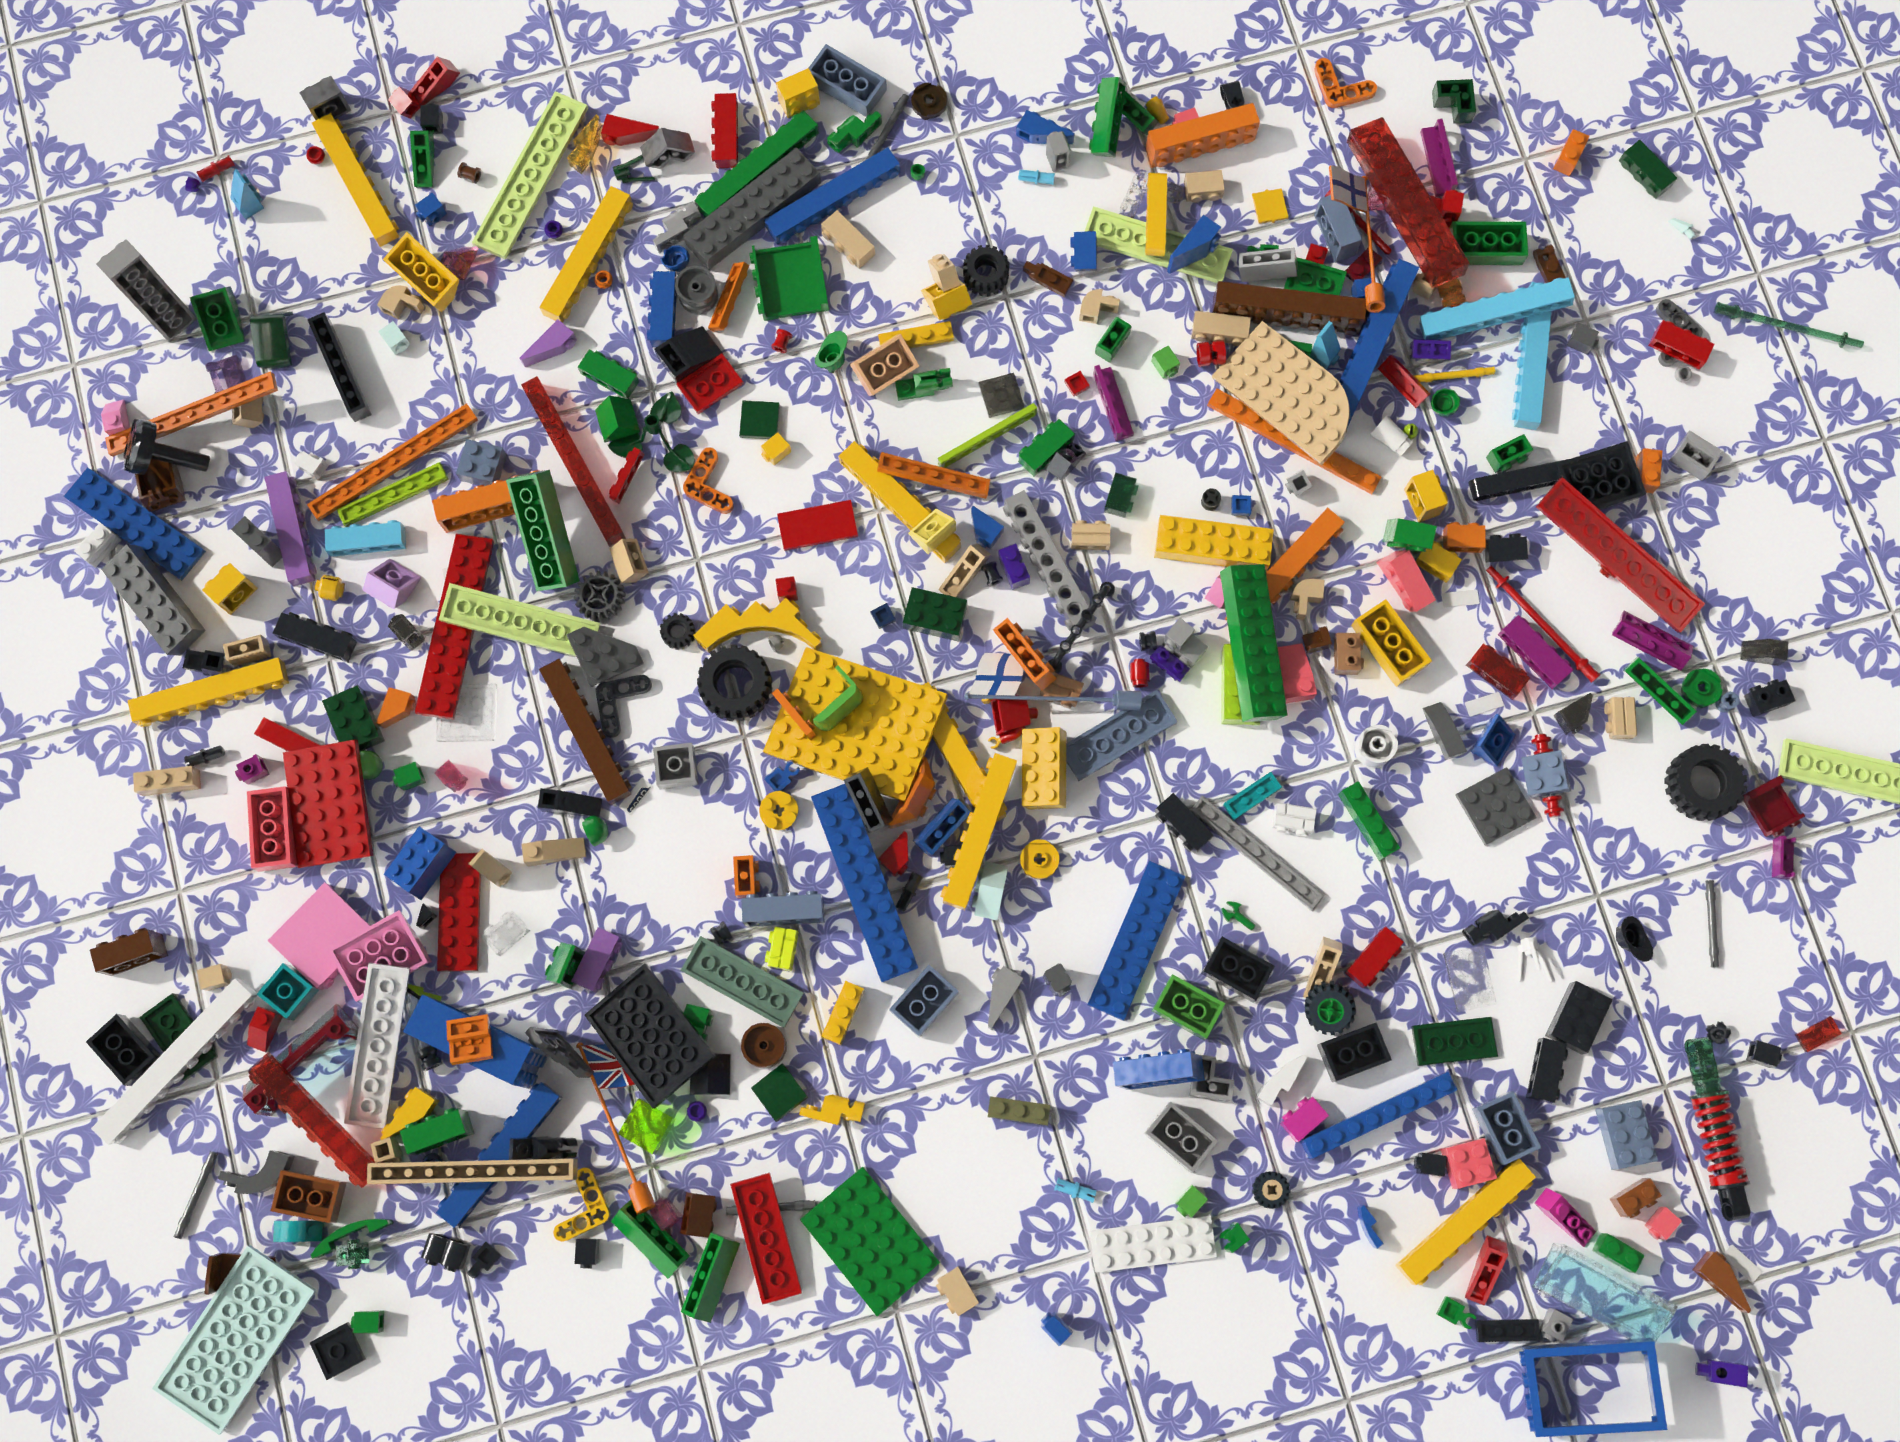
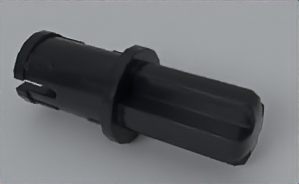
M221 745L207 750L201 749L198 753L185 756L184 761L185 764L189 763L186 766H196L202 763L208 764L210 760L224 756L225 750Z
M914 872L911 873L905 887H902L903 892L896 904V908L901 911L907 909L912 897L916 896L915 892L923 879L922 876Z

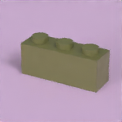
M990 1096L987 1118L1048 1126L1050 1105Z

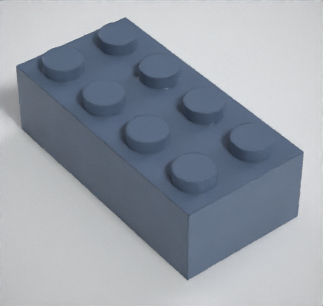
M828 44L824 45L808 67L819 90L865 117L872 112L887 91L886 79Z
M807 891L806 895H798V892H788L786 896H778V893L766 894V897L749 894L746 895V898H741L742 923L746 927L825 923L824 899L821 894H818V891Z

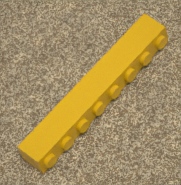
M329 113L312 122L314 129L378 245L381 247L399 238L397 233L399 228L395 220L390 221L388 216L391 213L386 204L382 206L380 201L383 199L379 191L373 190L372 187L375 184L370 175L366 177L364 172L367 170L363 162L357 161L356 158L359 155L354 147L350 148L349 143L351 141L347 133L342 134L340 129L343 126L339 119H334L332 114Z
M610 186L539 308L544 316L555 321L559 319L562 323L569 317L573 304L578 302L580 292L588 285L590 275L596 271L597 263L600 258L605 256L607 246L613 242L617 229L622 227L624 217L633 207L630 194Z
M854 441L838 456L839 463L911 531L932 511L928 507L924 508L920 504L919 498L914 494L908 493L907 487L902 482L898 483L893 475L877 472L879 460L874 456L871 457L862 444L858 445ZM952 533L932 552L946 563L961 549V539L956 533Z
M278 657L127 701L132 722L140 727H147L155 721H168L173 716H185L194 710L203 711L208 709V706L224 705L227 701L233 699L242 700L247 695H259L271 688L280 689L285 684H289L285 663Z
M929 682L923 684V686L937 690L934 685L931 686ZM945 704L932 738L975 809L976 805H973L976 794H980L983 787H980V782L983 775L987 776V773L983 767L979 768L977 765V756L973 750L969 751L967 748L968 741L963 734L960 735L958 733V724L954 718L950 719L947 712H949V709ZM1004 802L997 822L1006 817L1005 811L1008 809Z
M997 753L994 754L993 758L989 757L986 766L989 769L987 776L983 775L980 787H983L982 791L975 796L973 805H976L974 813H969L967 823L970 825L968 830H964L960 839L963 842L961 850L958 848L953 859L956 860L955 867H950L947 876L950 879L948 887H943L940 896L943 898L944 904L966 910L1016 768L1017 760Z
M1520 1158L1508 1163L1496 1174L1497 1179L1488 1181L1395 1265L1412 1285H1422L1429 1279L1427 1275L1430 1272L1438 1271L1444 1265L1443 1261L1447 1257L1452 1258L1459 1252L1457 1248L1464 1243L1466 1245L1474 1238L1473 1234L1477 1230L1482 1231L1488 1226L1489 1223L1487 1221L1491 1217L1496 1218L1504 1211L1502 1207L1507 1203L1512 1204L1518 1199L1519 1196L1517 1194L1522 1189L1526 1191L1534 1184L1532 1180L1536 1176Z

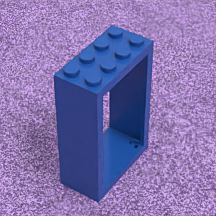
M422 994L403 1032L450 1055L446 1021L473 1016ZM490 1025L493 1059L469 1062L468 1064L511 1085L527 1089L530 1086L533 1087L538 1079L536 1074L539 1068H543L547 1061L546 1053Z
M1651 1338L1522 1346L1523 1351H1519L1520 1364L1525 1366L1526 1372L1522 1373L1523 1386L1528 1388V1394H1525L1526 1408L1531 1410V1416H1527L1530 1432H1534L1535 1437L1668 1430L1655 1341ZM1642 1351L1653 1414L1651 1416L1652 1421L1547 1427V1423L1542 1422L1534 1361H1538V1357Z

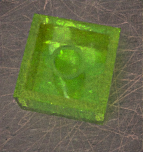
M638 1098L618 1135L656 1155L676 1118L658 1108H652L648 1102Z

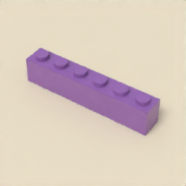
M287 471L265 476L287 580L293 587L316 581L314 574H317L315 564L311 562L313 553L306 540L309 539L306 528L303 527L305 518L303 512L299 509L301 500L298 493L295 492V487H297L296 480Z

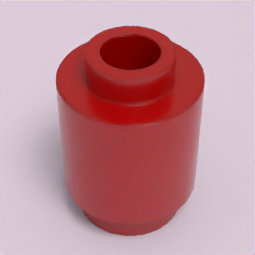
M1134 659V662L1130 663V680L1135 688L1147 687L1148 682H1150L1149 663L1145 662V659Z

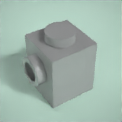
M1303 469L1286 478L1288 483L1285 486L1290 494L1294 493L1295 496L1313 487Z
M1549 1308L1541 1323L1540 1331L1544 1333V1338L1553 1343L1556 1340L1563 1342L1573 1319L1556 1309Z

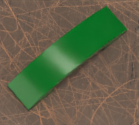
M367 1219L348 1224L327 1236L314 1249L311 1258H320L337 1250L335 1241L367 1227L369 1233L377 1232L394 1224L391 1219Z

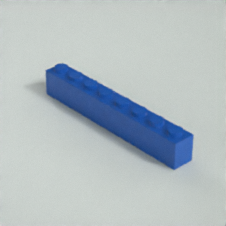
M889 147L764 219L765 227L777 245L781 242H787L791 236L802 233L808 226L819 223L825 216L832 215L842 206H848L854 199L865 196L868 191L880 187L888 179L897 177L900 173V163Z
M1449 1072L1442 1073L1303 1138L1300 1142L1308 1159H1313L1457 1091V1088Z
M536 1083L529 1091L531 1095L527 1100L523 1099L516 1108L518 1111L515 1115L509 1116L503 1124L505 1126L500 1133H495L491 1138V1145L487 1149L484 1148L478 1154V1161L511 1160L509 1159L510 1138L532 1137L563 1097L546 1083ZM456 1182L451 1188L452 1193L448 1198L445 1197L438 1204L439 1209L436 1214L453 1228H459L495 1182Z

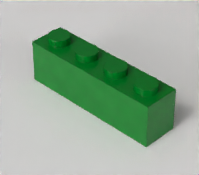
M1636 657L1623 669L1626 674L1681 725L1697 712L1639 657Z
M1359 781L1343 789L1338 794L1378 861L1400 849Z
M631 1200L620 1208L611 1220L667 1279L675 1274L690 1257L647 1212L637 1214Z
M710 1233L681 1313L693 1319L711 1323L739 1249V1242L725 1236Z

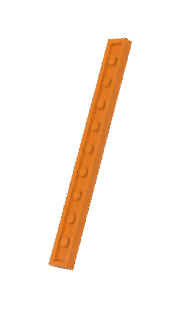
M271 371L148 420L156 423V439L278 391L275 374ZM131 428L105 438L110 456L114 457L124 453Z
M1216 388L1207 404L1213 410L1371 495L1382 478L1337 452H1334L1322 465L1319 464L1243 402Z
M466 403L314 499L307 506L318 521L322 520L336 511V509L346 505L478 421L477 417Z

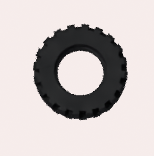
M731 645V648L727 649L726 646L720 647L721 651L716 653L714 650L711 652V657L709 659L705 658L703 667L699 668V677L697 678L698 692L712 714L715 713L721 719L726 718L727 721H734V719L745 721V717H754L755 712H761L764 709L763 705L768 704L770 700L769 695L772 694L773 689L772 677L765 660L755 650L750 651L748 647L743 645L741 648H738L737 645ZM743 668L752 675V688L741 698L728 699L723 697L718 691V679L728 669Z
M1708 743L1692 746L1680 753L1670 762L1671 765L1667 767L1665 772L1668 774L1664 778V784L1668 785L1665 792L1666 795L1670 794L1672 798L1669 800L1670 803L1678 806L1676 810L1679 813L1685 812L1686 817L1690 819L1696 817L1697 821L1715 820L1735 810L1738 807L1737 804L1741 803L1744 799L1742 794L1747 791V786L1744 785L1747 782V775H1743L1742 771L1745 769L1743 764H1738L1737 761L1739 759L1737 756H1731V751L1726 748L1720 750V745L1713 744L1710 746ZM1695 766L1707 767L1717 775L1720 782V792L1717 798H1704L1694 790L1691 783V772Z

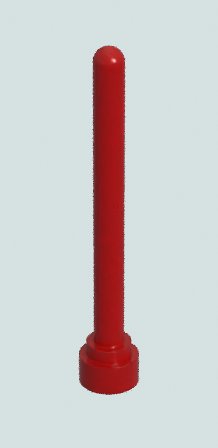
M1331 189L1327 192L1325 197L1331 195ZM1348 207L1350 213L1355 217V223L1367 234L1366 222L1352 208ZM1371 228L1372 241L1385 254L1389 255L1392 251L1391 248Z

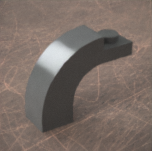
M270 1150L265 1165L257 1174L246 1177L229 1171H220L218 1179L224 1181L223 1185L236 1187L234 1193H263L277 1186L280 1171L290 1170L295 1156Z

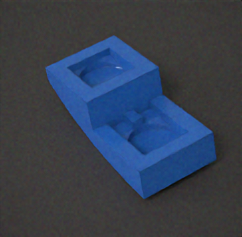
M1359 1205L1357 1207L1358 1216L1364 1234L1372 1247L1378 1249L1384 1243L1371 1228L1377 1221L1365 1205Z

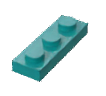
M1269 772L1223 803V806L1232 819L1235 820L1280 790L1282 786L1273 773Z

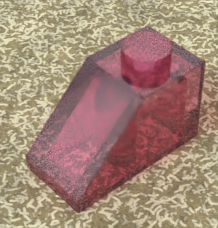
M659 1198L655 1202L656 1206L650 1211L662 1231L669 1230L683 1217L669 1198L664 1200Z

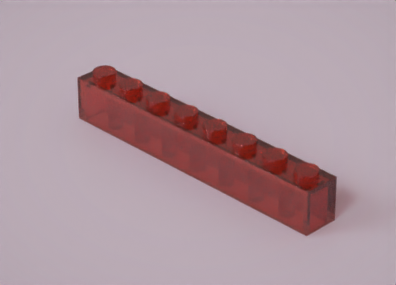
M267 1052L250 1067L248 1071L250 1074L248 1076L255 1085L260 1084L264 1088L263 1093L269 1099H274L278 1103V1108L284 1114L288 1113L293 1118L292 1122L299 1129L302 1127L307 1132L306 1136L311 1142H317L321 1146L320 1150L326 1157L331 1156L336 1161L334 1163L341 1172L345 1171L349 1175V1180L355 1186L359 1185L361 1188L366 1186L368 1163H375L374 1158L270 1052Z

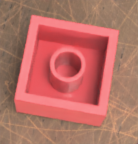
M1485 1138L1441 1149L1442 1155L1447 1156L1446 1169L1452 1189H1460L1497 1179Z

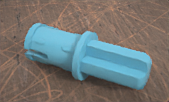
M1019 170L1018 180L1035 182V184L1053 185L1055 173L1039 172V170Z

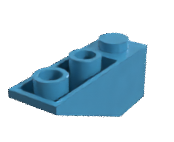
M235 169L230 198L243 217L248 219L264 209L260 203L263 199L245 173L241 175Z

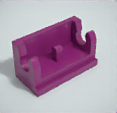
M1779 836L1773 839L1772 878L1792 880L1796 877V873L1793 872L1795 837L1787 839V836Z

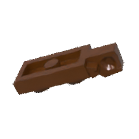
M1026 261L1023 266V272L1027 273L1032 281L1062 297L1066 296L1074 281L1072 278L1043 263L1034 265Z

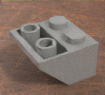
M1689 430L1669 461L1702 481L1718 461L1722 450Z

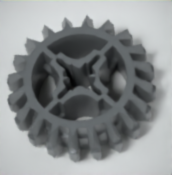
M598 570L596 576L592 572L589 573L590 578L588 579L583 576L584 583L578 582L577 584L580 588H575L574 590L577 593L574 596V600L577 601L575 606L580 608L579 612L581 614L585 613L584 616L587 619L591 617L592 621H595L598 617L600 622H603L605 616L610 620V614L617 616L615 610L622 611V607L619 604H625V600L622 598L626 596V593L623 592L624 586L620 585V579H615L614 574L608 576L607 571H604L601 575ZM600 583L608 584L607 586L604 585L602 587L595 586L596 584ZM590 589L592 592L591 596L588 598V601L585 602L586 594ZM614 590V598L612 602L609 603L608 598L612 594L611 592ZM595 591H596L598 594H601V595L603 596V599H604L605 601H603L601 598L599 599V598L597 597V594L595 593ZM598 605H602V606H604L605 608H602V609H593L592 607L595 608V607L598 606Z

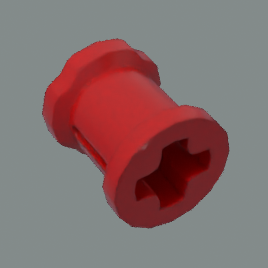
M777 329V337L771 347L777 352L786 353L787 344L793 335L786 330Z

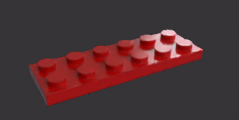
M456 853L440 874L438 972L478 971L481 873L469 865L478 853Z
M768 1172L731 1183L730 1186L762 1305L802 1294L771 1173Z

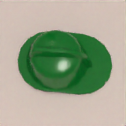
M835 331L825 338L815 357L817 367L825 368L829 373H834L835 370L844 364V350L848 343V337L845 332Z

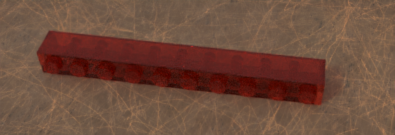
M538 376L522 383L523 390L607 544L611 547L621 539H626Z

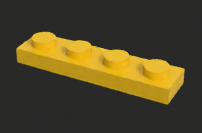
M951 321L878 334L880 345L892 337L901 334L909 349L954 341Z

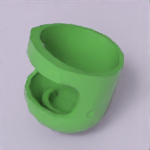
M360 751L363 779H375L382 772L383 763L381 758L374 751Z

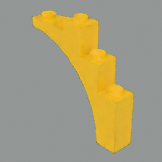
M787 598L771 612L765 604L762 603L760 605L755 601L741 616H739L740 612L734 606L730 608L725 604L693 635L695 640L708 653L721 643L735 636L758 631L779 632L793 636L817 651L822 647L821 637L815 631L811 633L807 629L808 625L799 618L801 616L799 612L800 607L793 600L789 601Z

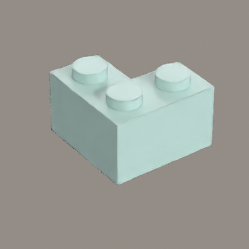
M985 861L984 869L980 868L975 892H978V896L974 895L972 907L975 908L974 916L998 920L1008 866Z

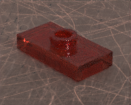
M1828 1016L1796 1033L1795 1036L1804 1052H1809L1842 1033L1832 1016Z

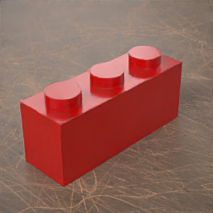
M1663 320L1656 328L1648 346L1700 370L1707 362L1715 344L1707 338L1693 334L1690 330L1675 326L1673 322Z
M1386 926L1383 927L1344 973L1361 988H1365L1367 985L1371 987L1378 979L1376 977L1379 971L1384 972L1390 965L1388 960L1392 956L1396 957L1403 948L1400 946L1404 941Z

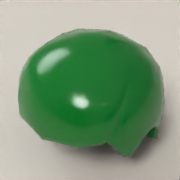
M1444 388L1437 390L1432 396L1431 407L1439 416H1451L1460 406V397L1452 389Z
M596 815L584 819L582 826L590 843L595 847L606 841L608 826L605 821Z

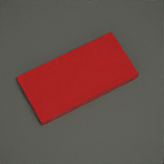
M851 500L777 514L784 551L858 537Z

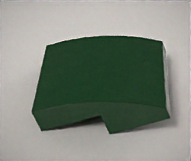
M783 1063L751 1087L775 1122H778L808 1098Z

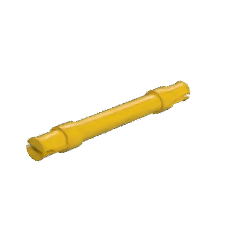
M1478 367L1469 370L1424 373L1413 376L1419 382L1424 383L1464 377H1482L1484 375H1494L1495 367Z

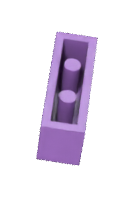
M597 927L571 982L595 993L597 990H601L605 982L603 978L606 971L609 972L614 964L612 959L615 953L618 954L621 950L622 939Z

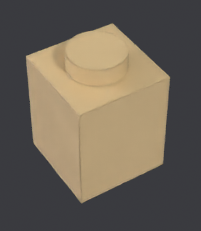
M223 964L197 970L201 990L210 991L228 986L230 979H232L231 970Z

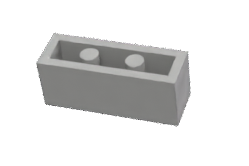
M1295 247L1239 253V271L1242 282L1297 276L1298 262Z

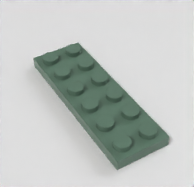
M702 936L699 937L680 970L782 1028L786 1027L804 994Z

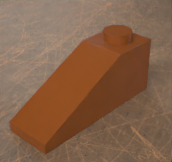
M1707 1251L1692 1270L1739 1311L1750 1313L1751 1308L1731 1266L1726 1262V1258L1718 1251Z

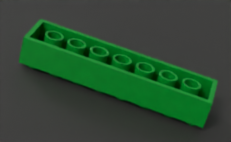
M1265 564L1230 565L1220 571L1242 722L1278 720L1288 716Z

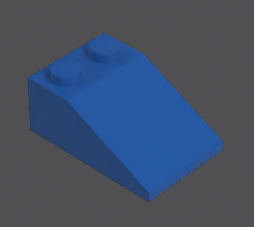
M1202 215L1171 254L1167 272L1171 274L1207 257L1210 252L1213 253L1219 245L1221 226L1205 215Z

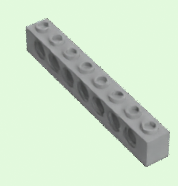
M1023 490L1004 500L1003 511L1013 521L1011 523L1015 533L1019 532L1023 548L1028 549L1030 552L1029 558L1031 563L1037 565L1039 569L1038 575L1041 581H1045L1048 585L1047 592L1051 598H1055L1057 602L1055 604L1056 608L1066 618L1064 622L1070 631L1071 627L1077 625L1081 619L1082 611L1088 609L1089 606L1027 493ZM1018 512H1024L1026 516L1020 518L1016 514ZM1033 528L1035 532L1029 534L1025 531V529ZM1042 544L1044 548L1037 550L1034 548V545ZM1050 560L1053 564L1046 566L1043 564V561ZM1053 576H1059L1062 580L1060 582H1054L1051 578ZM1068 592L1070 597L1065 599L1060 594ZM1076 608L1080 613L1072 615L1069 610ZM1089 614L1083 615L1085 618H1090ZM1094 615L1092 621L1087 623L1083 630L1095 625L1096 619ZM1075 629L1073 633L1077 634L1079 630Z

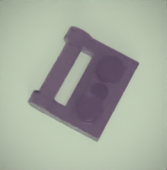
M237 355L205 364L206 371L209 372L215 389L214 394L223 391L217 370L222 369L228 388L247 381Z

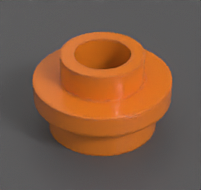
M601 270L596 273L594 282L597 287L605 289L611 286L613 277L608 271Z

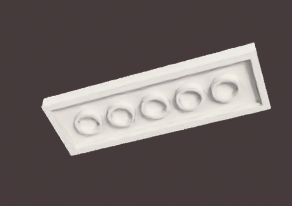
M1211 1216L1089 1231L1095 1273L1217 1257Z

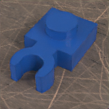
M789 760L784 769L779 765L764 777V780L774 791H781L792 782L789 776H795L799 773V767L795 770L789 768L793 764V760Z

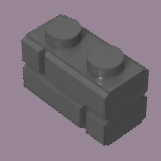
M1061 963L1046 970L1043 975L1046 984L1050 985L1049 989L1053 996L1059 995V997L1070 992V985L1072 983L1069 975L1065 974L1066 970Z

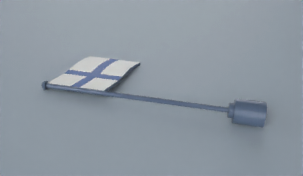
M984 653L978 664L975 682L969 694L966 693L964 695L966 700L971 698L1112 702V705L1116 706V710H1140L1142 703L1141 691L1117 690L1112 698L1015 696L1021 685L1024 669L1012 654Z

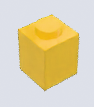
M778 432L761 445L762 457L767 463L771 462L774 466L791 453L790 445Z

